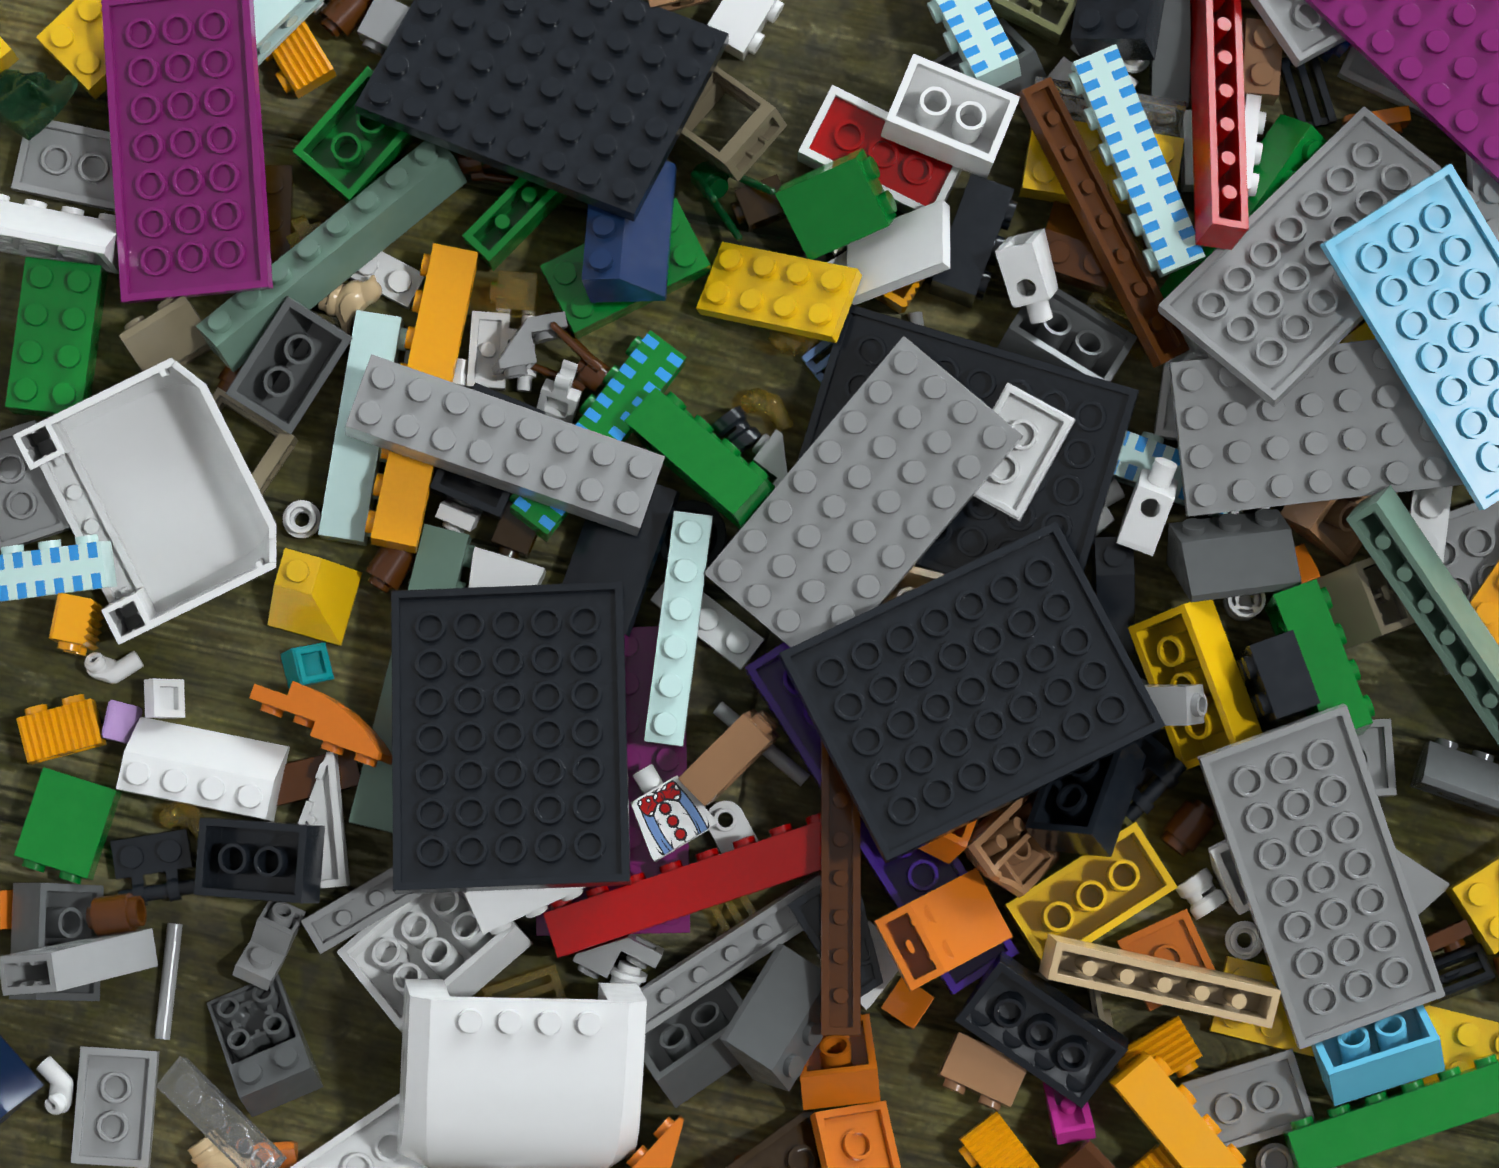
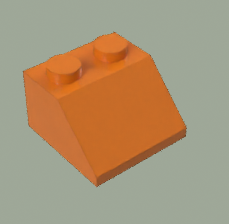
M869 1014L861 1015L860 1036L823 1035L821 1042L816 1046L799 1076L803 1110L880 1101L878 1068Z

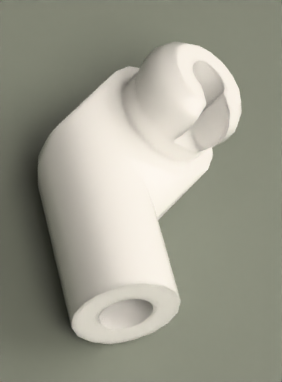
M135 650L118 661L102 656L99 652L90 653L84 661L87 673L92 678L111 684L119 683L144 667Z
M49 1056L36 1070L50 1083L49 1097L45 1100L46 1110L50 1114L59 1115L68 1111L72 1105L74 1081Z

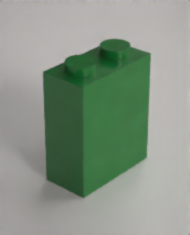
M863 148L784 183L775 193L808 259L814 260L890 226L897 216L895 213L897 206L892 194L888 190L884 191L878 179L880 177L878 165L873 157H867Z
M43 767L14 856L24 858L22 866L44 873L46 866L60 870L58 878L81 884L82 878L93 880L122 792Z

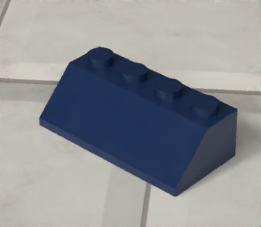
M666 160L634 222L588 204L582 282L590 303L666 301L677 169L674 163Z

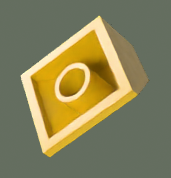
M285 548L274 583L267 625L342 646L363 573L320 557Z

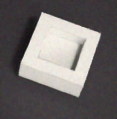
M446 499L440 503L435 517L443 520L442 526L464 533L465 530L471 532L477 527L481 513Z
M153 678L144 680L145 718H185L184 679Z

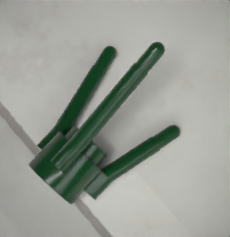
M710 161L698 164L690 175L691 183L712 205L737 241H741V233L718 201L719 198L726 194L728 178L732 177ZM746 175L738 181L772 196L776 193L774 188Z

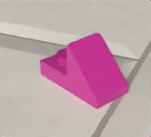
M1043 1082L1053 1137L1056 1138L1057 1144L1061 1145L1096 1138L1095 1126L1088 1101L1081 1108Z

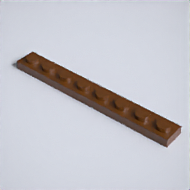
M1046 78L1015 94L1020 97L1018 103L1153 368L1190 350L1181 331L1158 312V305L1164 298L1052 78Z
M821 740L820 1035L860 1036V814Z

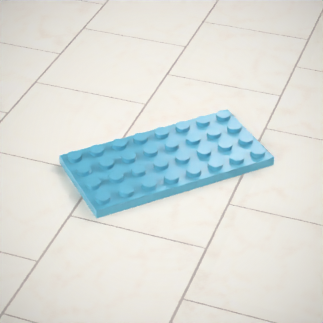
M1448 164L1325 241L1320 247L1479 510H1485L1499 501V242L1453 165Z

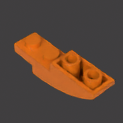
M292 681L287 695L254 684L249 698L262 703L260 711L282 718L284 711L294 714L293 722L311 728L310 736L323 741L322 749L341 756L345 749L356 752L355 761L375 768L378 761L392 765V754L383 740L358 714L341 702L295 681Z

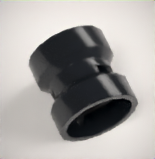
M741 405L733 408L711 425L717 437L728 439L738 448L741 454L756 444L762 437L759 430L748 423L747 414Z

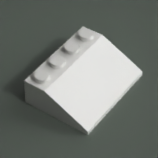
M0 194V252L26 257L101 265L106 272L119 274L115 215L99 213L98 218L84 216V211L78 208L62 206L61 211L46 209L47 204L41 201L25 199L24 204L9 202V196Z
M463 892L424 893L361 930L341 947L337 953L402 1032L405 979L444 980L450 997H472L533 943L514 921H512V926L501 933L491 934L488 932L483 935Z

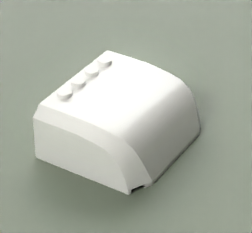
M169 358L13 435L29 469L41 468L75 537L98 534L99 541H111L117 587L102 588L109 604L101 611L118 645L276 568V522L207 384L173 358Z
M405 979L398 1153L427 1168H610L634 1154L640 1126L647 1000L638 984L599 983L598 1000L450 997L444 980Z

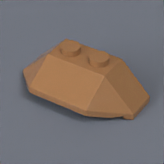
M1038 790L988 814L973 829L968 845L964 850L967 858L983 877L1019 898L1024 896L1059 860L1060 852L1043 850L1025 829Z

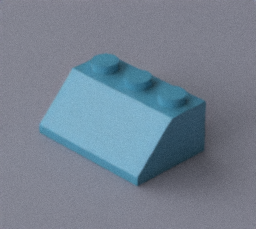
M1423 1005L1311 1045L1322 1080L1334 1106L1445 1071L1441 1040Z

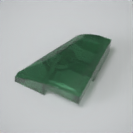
M5 69L0 73V122L27 140H31L67 104L79 85L76 77L67 74L63 81L49 80L45 72L22 73L20 70Z

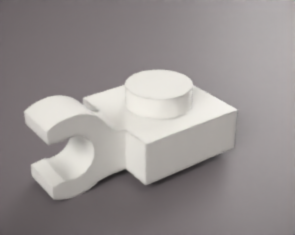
M564 359L560 373H557L555 381L546 378L537 404V408L545 411L548 416L571 424L576 416L582 391L571 388L578 364Z

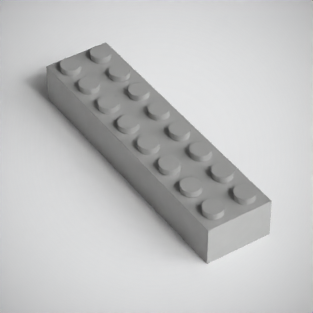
M372 354L345 425L346 436L634 536L638 535L665 458L663 455Z

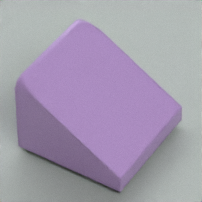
M110 700L101 734L103 738L128 744L139 718L142 717V709L138 706Z

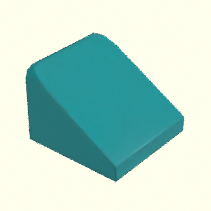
M325 642L291 648L281 653V660L289 689L292 681L310 686L334 679Z

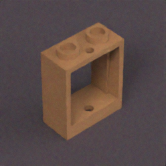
M755 709L743 713L678 780L704 806L710 804L727 790L781 736L775 730L778 724L764 710L758 713Z

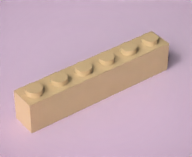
M1049 933L1039 972L1048 980L1271 1029L1281 990L1270 982Z

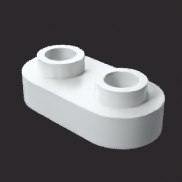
M720 801L709 809L710 814L717 822V826L709 831L721 854L734 850L732 842L754 835L756 842H758L747 818L737 804L731 801ZM722 813L732 815L733 823L729 827H722L718 823V817Z

